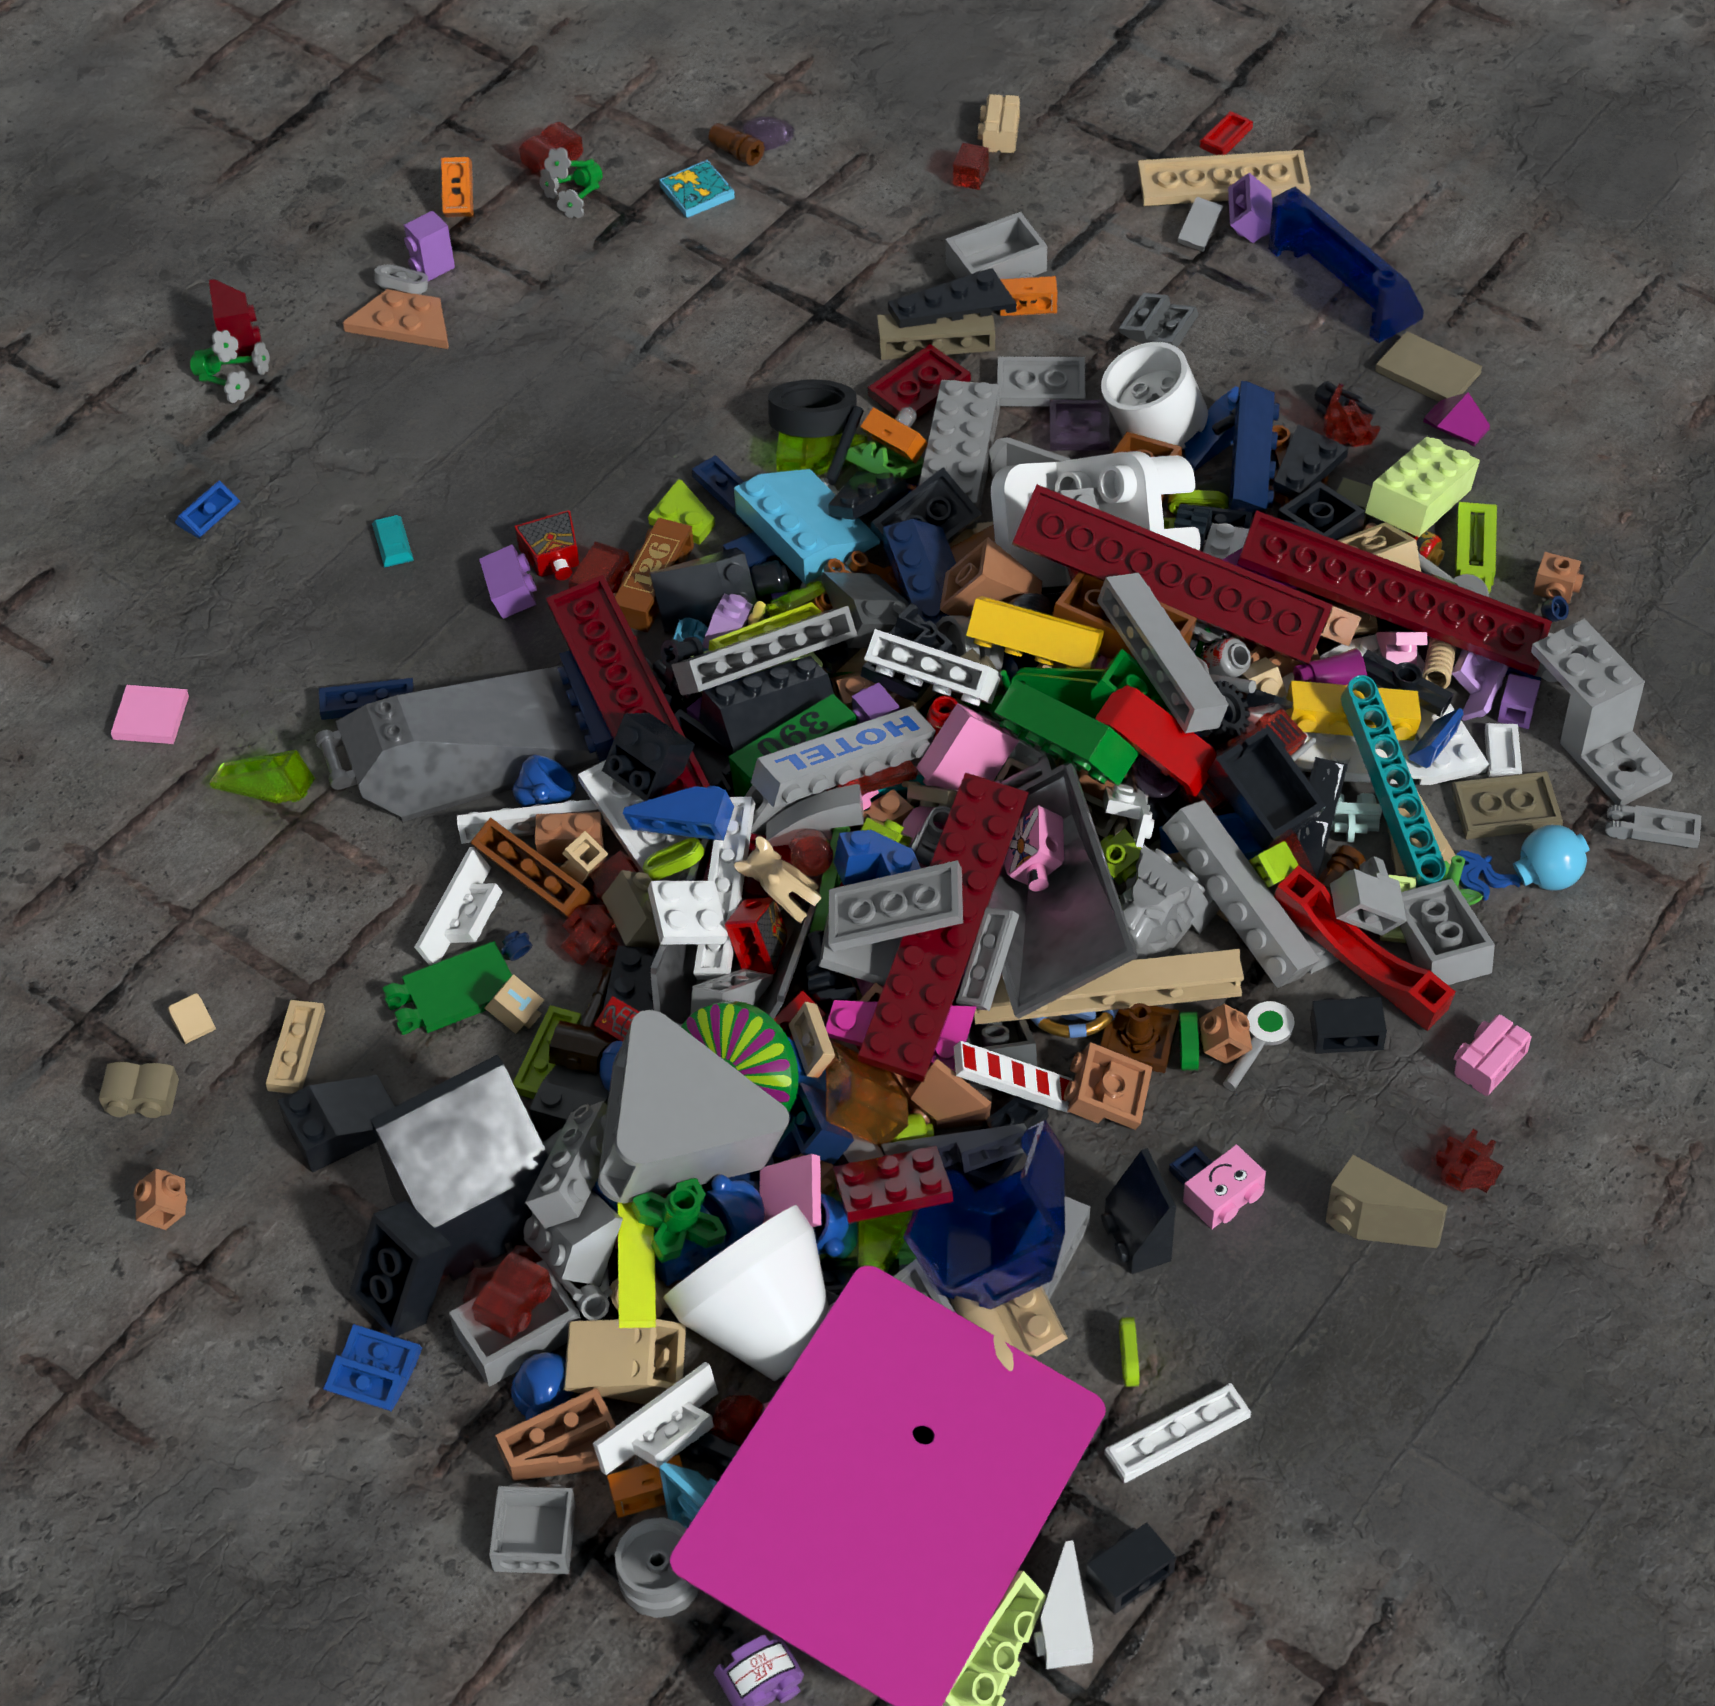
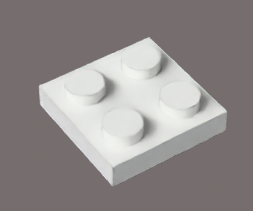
M715 881L650 882L648 894L660 945L725 944L728 933Z

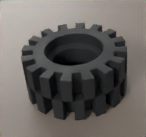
M1220 680L1215 682V685L1229 705L1219 728L1200 732L1203 738L1208 736L1207 741L1210 743L1215 742V744H1222L1240 736L1247 731L1246 727L1250 724L1246 720L1250 717V712L1245 711L1248 704L1247 701H1241L1243 697L1241 691L1236 693V686L1233 684L1229 686V682H1221Z

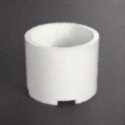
M1164 342L1140 344L1120 354L1107 367L1102 378L1101 390L1122 437H1124L1126 432H1131L1181 446L1183 449L1185 448L1184 443L1192 438L1197 431H1203L1208 418V409L1186 357L1179 348Z

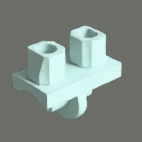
M1341 793L1331 830L1346 833L1347 842H1354L1355 833L1379 832L1382 809L1380 804L1376 803L1375 795L1372 793H1361L1357 795L1356 803L1344 802V795Z

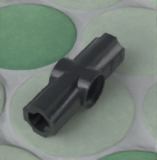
M1367 650L1363 655L1367 676L1374 680L1375 684L1388 689L1418 691L1421 708L1439 717L1444 715L1453 699L1454 693L1423 678L1422 671L1418 666L1409 662L1396 664L1370 650Z

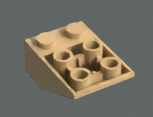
M619 1319L570 1321L564 1390L584 1394L597 1388L601 1397L648 1404L683 1378L686 1326L682 1323L656 1319V1328H619Z

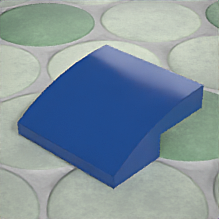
M353 1324L342 1355H336L324 1390L392 1412L415 1368L422 1347L419 1344L397 1337L393 1338L390 1335Z

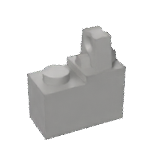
M1371 857L1368 861L1360 864V870L1353 869L1347 871L1343 876L1330 883L1336 919L1382 936L1407 922L1400 883L1398 880L1389 877L1382 859Z

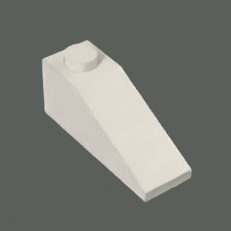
M1073 1540L1065 1542L1041 1614L1040 1632H1034L1037 1656L1044 1655L1046 1669L1092 1663L1093 1643Z

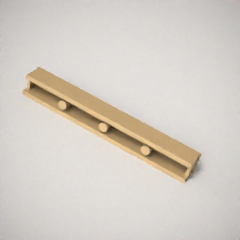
M1233 949L1132 960L1020 1019L1014 1016L1001 974L990 1011L976 1009L974 1014L975 1025L1131 1008V1006L1137 1003L1154 1006L1242 996L1240 984L1244 980L1240 962V950Z

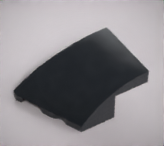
M912 603L897 617L896 626L889 632V634L946 653L950 652L953 644L944 634L937 630V626L932 621L925 622L918 614V607ZM868 661L862 666L861 677L876 684L880 683L884 688L915 703L930 686V683L923 682L922 687L903 681L905 675L895 672L893 677L875 671L877 665Z

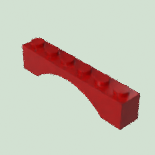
M1300 865L1277 886L1274 897L1294 924L1423 1029L1428 1031L1449 1010L1456 993L1455 990L1430 970L1412 965L1389 953L1370 939L1357 926L1336 919L1332 896L1321 882Z

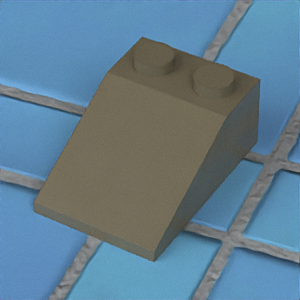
M1352 1155L1331 1185L1326 1222L1337 1232L1348 1234L1355 1239L1437 1248L1440 1244L1448 1206L1361 1158Z

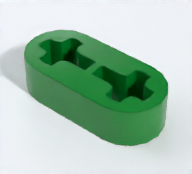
M1179 1012L1181 1070H1199L1197 1012Z

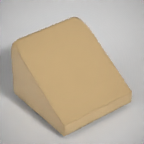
M198 993L168 1007L171 1020L185 1044L216 1030Z

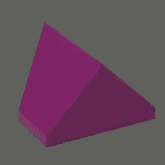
M1469 392L1440 400L1423 420V422L1472 446H1475L1490 429V424Z

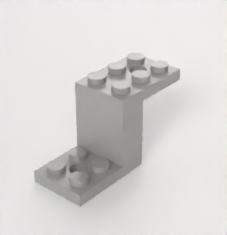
M1582 619L1533 643L1531 653L1570 693L1560 744L1616 805H1626L1671 782L1673 773L1633 732L1645 681L1588 621ZM1579 653L1585 658L1571 657L1570 654ZM1628 766L1634 771H1621L1618 767Z

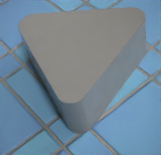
M654 1010L641 1011L632 1019L629 1030L613 1061L598 1174L600 1190L606 1197L615 1202L629 1203L633 1201L635 1196L648 1192H654L658 1195L673 1192L676 1189L677 1183L692 1178L698 1179L700 1185L712 1182L713 1178L720 1174L730 1178L761 1170L768 1163L789 1123L788 1111L780 1102L666 1015Z

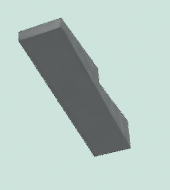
M1024 1123L881 1144L884 1156L937 1146L944 1168L960 1163L964 1173L1030 1150L1028 1132Z

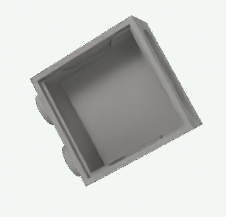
M522 1483L498 1486L489 1554L494 1572L569 1574L576 1512L573 1488H566L558 1484H551L546 1487H529Z

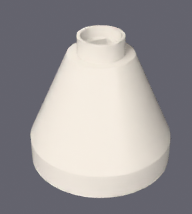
M797 1205L784 1210L730 1245L682 1280L663 1297L680 1323L773 1381H777L783 1376L787 1377L829 1313L814 1229Z

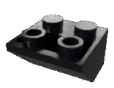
M627 713L623 716L602 771L643 801H648L656 798L683 773L695 744L651 713Z

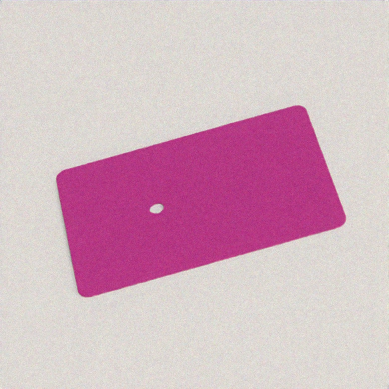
M874 1266L860 1267L851 1277L672 1551L670 1566L673 1572L680 1578L893 1706H942L1100 1425L1106 1411L1105 1404L1095 1393L1005 1342L1013 1354L1014 1367L1012 1371H1009L997 1358L993 1334ZM917 1426L930 1428L934 1433L933 1442L927 1445L918 1443L913 1437L914 1428Z

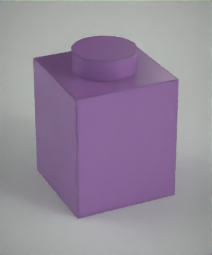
M1509 674L1501 701L1498 722L1518 724V727L1529 729L1541 681Z

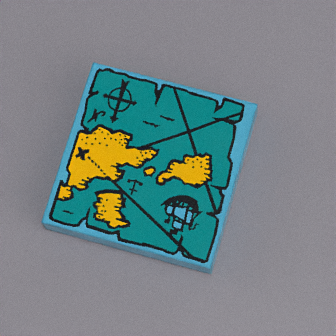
M708 160L660 179V187L686 218L735 198L734 190Z

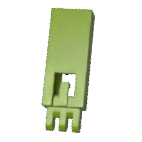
M1459 502L1456 518L1455 577L1463 574L1477 576L1486 584L1490 594L1496 571L1497 505Z

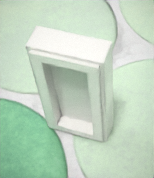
M1486 723L1484 733L1486 758L1489 763L1487 768L1488 778L1522 774L1518 724Z

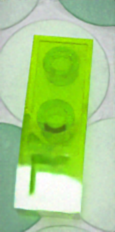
M779 432L776 453L777 472L810 469L816 476L827 473L842 434L809 438L791 436ZM855 434L850 448L868 442V435ZM845 458V461H844L842 467H845V466H848V465H851V464H854V463L848 461V460Z

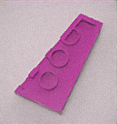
M834 1000L826 1024L828 1036L862 1046L878 1002ZM952 1005L930 1067L939 1059L956 1073L954 1046L960 1041L967 1042L976 1006Z

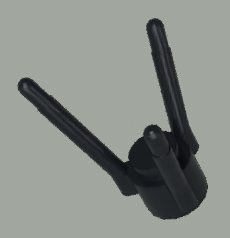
M1329 381L1322 383L1316 390L1315 400L1319 403L1317 410L1325 415L1345 443L1352 447L1353 442L1331 414L1330 410L1341 409L1345 402L1371 415H1374L1376 410L1362 403V397L1341 389Z

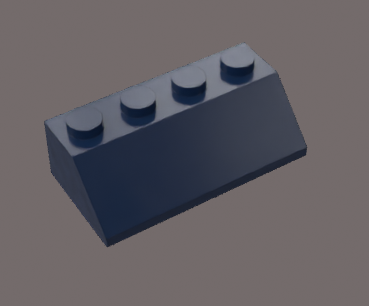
M1241 381L1236 398L1229 509L1252 512L1254 517L1256 510L1266 514L1267 508H1272L1274 490H1268L1269 479H1274L1276 461H1270L1271 450H1276L1278 432H1272L1273 421H1278L1280 403H1274L1275 392L1247 381Z
M915 519L883 527L884 549L902 596L908 601L909 605L912 603L918 607V614L925 622L932 621L936 625L942 617L950 616L940 610L945 574L956 564L943 528Z

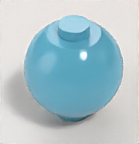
M1546 825L1534 830L1525 839L1521 847L1520 860L1514 862L1513 866L1524 886L1535 883L1545 890H1562L1572 886L1580 879L1587 864L1586 852L1590 850L1581 833L1576 835L1571 829L1561 825Z

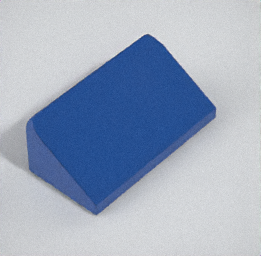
M219 480L177 517L175 524L195 537L200 538L237 506L240 500Z
M1458 708L1435 720L1408 754L1407 758L1426 769L1430 768L1457 733L1464 714L1463 709Z

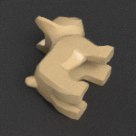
M757 836L755 842L756 849L750 853L746 861L735 862V869L740 874L753 877L759 881L765 892L779 903L796 921L801 923L807 914L800 908V903L789 893L795 892L815 906L821 899V895L816 891L819 885L790 863L781 860V856L773 850L770 842L762 836Z

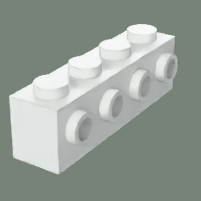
M877 629L874 630L864 660L877 665L875 671L893 677L895 672L905 675L903 681L922 687L923 682L933 684V691L946 696H951L952 691L962 694V701L979 706L981 701L992 704L1001 679L1000 672L989 666Z

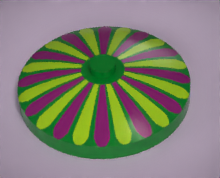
M729 1000L703 1007L686 1019L681 1028L785 1106L788 1113L790 1112L798 1090L797 1060L788 1037L773 1018L751 1004Z

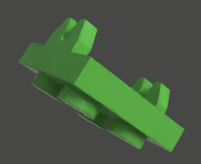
M875 440L848 448L846 456L848 461L856 464V467L862 471L876 474L888 472L893 473L895 477L906 479L921 474L924 458L920 457L915 464ZM891 463L894 467H888L887 465Z

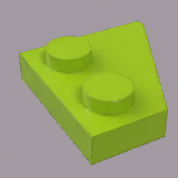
M679 479L648 515L649 525L652 526L655 525L658 518L692 526L693 541L698 545L704 541L715 527V517L686 484Z

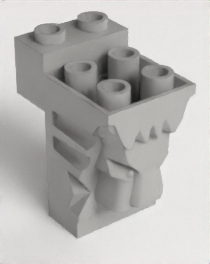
M1144 845L1140 850L1139 859L1135 865L1137 868L1135 876L1126 880V891L1122 895H1118L1138 954V958L1134 960L1167 957L1189 928L1200 935L1220 910L1186 863L1179 860L1176 864L1162 850L1157 848L1153 852Z

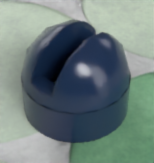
M1561 596L1548 598L1541 606V614L1545 615V619L1552 622L1566 619L1569 613L1568 604Z

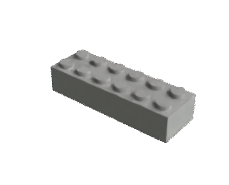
M941 380L919 485L944 467L980 511L989 468V449L994 442L999 416L1000 384ZM978 519L967 529L977 528Z

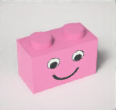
M1236 1144L1185 1183L1183 1202L1213 1229L1221 1222L1227 1223L1232 1220L1242 1206L1248 1202L1250 1204L1254 1203L1262 1196L1265 1190L1266 1171Z

